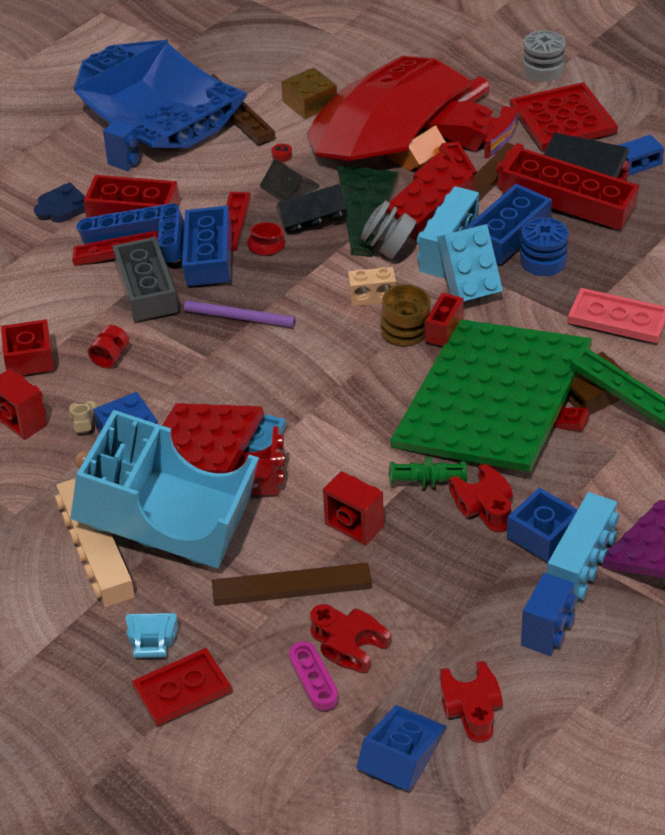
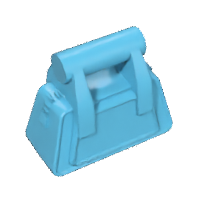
M175 613L126 615L127 636L131 646L134 647V658L167 657V647L172 646L179 630L177 615Z

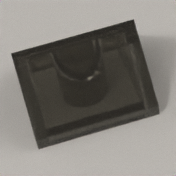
M274 158L260 183V188L278 200L284 201L313 192L319 188V184L292 166Z

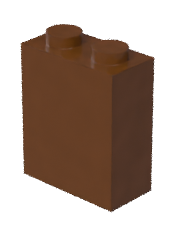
M603 351L597 354L600 357L607 360L608 362H610L611 364H613L614 366L624 371L619 365L616 364V362L612 358L608 357ZM578 372L566 398L573 407L588 408L590 415L620 401L619 398Z

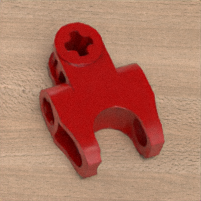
M482 464L478 466L479 483H466L459 476L448 478V488L451 496L456 503L457 509L465 518L477 514L491 531L503 532L507 530V519L511 512L512 504L510 500L513 499V492L510 484L501 473L494 470L488 464Z
M320 604L312 608L310 612V620L312 622L310 633L312 637L322 642L320 646L322 654L340 667L359 673H367L371 668V658L359 647L373 645L381 649H387L391 644V633L373 616L360 609L354 608L346 615L330 605Z
M485 661L476 662L477 676L476 679L470 682L456 680L448 668L440 669L441 704L446 718L460 716L466 736L471 741L484 743L490 740L494 733L492 724L494 720L493 710L502 708L503 700L496 676L491 672Z

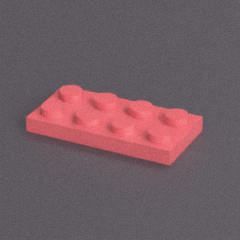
M580 288L569 312L567 323L658 344L665 326V306Z

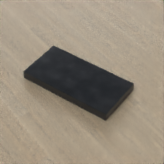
M554 132L543 155L617 178L627 158L629 149L624 146Z

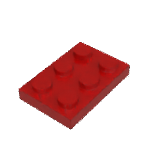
M207 648L132 680L135 692L156 727L232 692L230 683Z

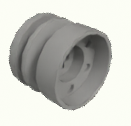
M547 30L532 32L525 37L523 73L527 78L534 81L548 82L562 76L566 44L564 37L554 31Z
M385 200L373 211L367 220L360 239L366 241L369 235L372 234L374 237L369 245L373 246L378 240H381L383 243L379 251L392 259L411 233L417 221L406 213L401 215L398 220L395 219L394 216L398 208L394 206L389 214L385 211L390 203Z

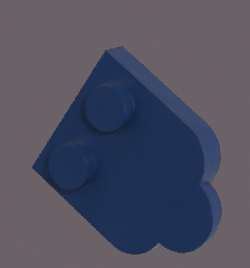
M72 183L63 184L56 189L42 194L38 198V204L34 207V213L40 220L50 219L56 223L65 222L85 213L83 201L85 195Z

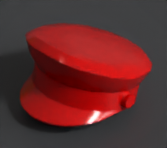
M262 222L250 228L251 234L247 240V245L253 253L260 256H268L279 252L285 246L284 231L278 224Z

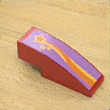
M502 106L499 118L491 117L485 138L484 158H490L496 154L512 138L518 125L517 107Z

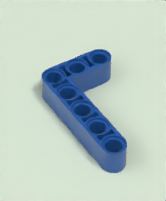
M174 203L84 218L76 226L83 244L158 230V244L164 260L176 262L183 256L184 219L179 206Z

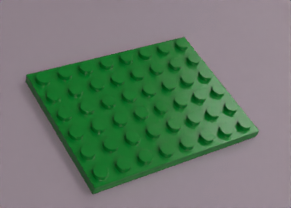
M461 319L448 343L444 344L390 439L391 448L531 472L577 374V371L569 367L570 363L583 346L590 350L592 339Z

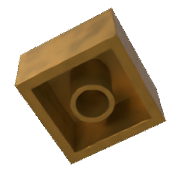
M314 67L281 81L282 101L304 119L318 114L337 94V85Z

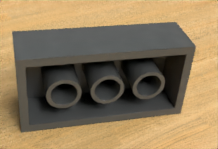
M152 237L114 245L113 252L116 269L134 322L178 312L176 291L157 238Z

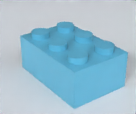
M487 224L437 236L451 295L463 297L464 301L503 291Z

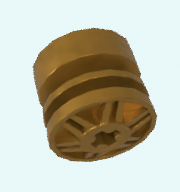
M399 284L385 291L382 298L380 331L386 340L393 344L409 346L420 343L425 339V320L431 308V300L428 293L420 287L410 284Z

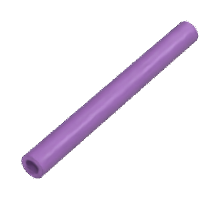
M188 300L184 304L185 312L294 328L296 324V317Z

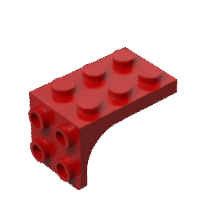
M273 426L272 444L269 447L258 452H243L233 470L235 471L242 467L249 455L259 458L250 495H278L279 485H284V470H280V467H285V452H280V449H284V435L279 434L278 426Z

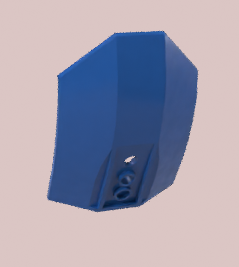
M168 39L109 45L104 50L93 53L89 58L82 61L74 85V91L98 116L109 124L117 120L134 126L138 141L152 148H189L220 131L247 97L246 92L217 80L195 66L168 43Z

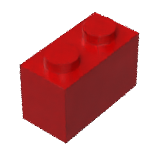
M441 293L425 320V342L440 346L448 343L458 323L463 319V297Z

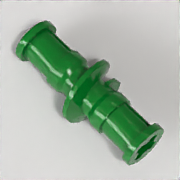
M428 456L424 459L423 464H395L394 461L389 462L390 484L402 481H410V483L421 481L422 489H425L427 481H430L431 487L435 488V481L445 483L448 481V478L459 476L466 482L467 478L465 461H461L460 464H446L445 462L433 464L432 458Z

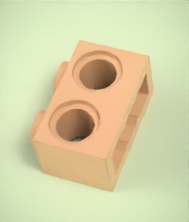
M393 267L348 271L351 306L382 304L385 291L390 287L396 286Z

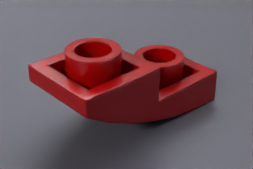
M563 404L553 427L583 431L590 416L588 408H565Z

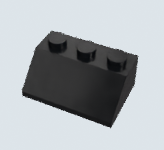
M336 184L278 202L276 210L284 230L289 229L292 232L301 229L302 224L310 222V225H315L323 222L322 218L331 216V219L341 217L343 212L347 210L340 184Z

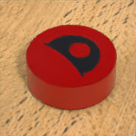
M283 143L274 145L271 149L272 158L278 162L288 161L292 157L291 146Z

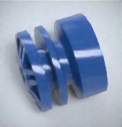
M547 217L535 218L523 225L521 231L522 247L520 249L521 266L527 272L538 276H552L560 273L567 263L569 236L567 227L561 221Z

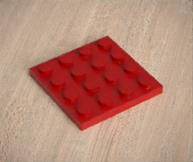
M584 82L510 99V107L518 108V118L541 150H546L554 132L585 139H593L618 132V125Z
M175 403L162 426L171 428V438L174 447L188 463L206 472L229 473L233 472L263 418L264 411L262 406Z

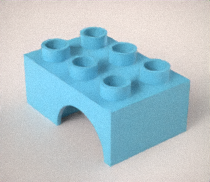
M113 410L76 474L70 519L89 525L97 531H107L137 541L145 547L158 548L185 557L196 564H206L219 568L249 502L259 458L249 455L245 464L233 472L221 474L206 472L188 463L177 452L172 442L171 428Z

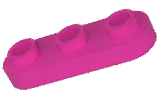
M306 641L293 644L289 650L290 663L312 706L322 711L334 708L338 702V690L315 646Z

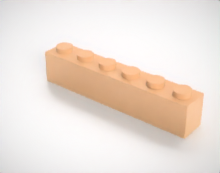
M76 478L56 484L58 495H55L54 498L57 508L64 511L61 514L65 527H71L69 535L73 545L78 544L79 546L76 547L80 562L85 561L86 563L84 570L87 579H93L94 581L91 585L95 598H101L104 607L135 598L131 577L111 533L97 531L89 525L70 519Z

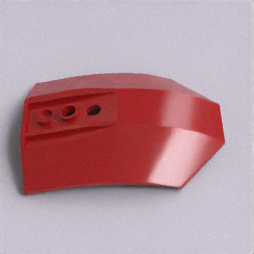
M402 55L350 83L338 92L317 114L307 132V138L316 156L325 157L327 160L342 159L343 162H351L362 158L408 151V146L429 118L447 101L454 99V96L465 92L467 88L472 86V81L436 58Z

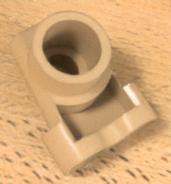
M88 401L85 404L73 403L69 406L68 415L73 421L75 432L87 433L92 429L93 409L97 407L95 402Z

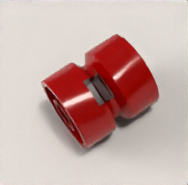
M111 324L103 327L97 338L88 348V356L91 361L102 368L114 366L120 354L124 352L129 344L127 333L116 325Z

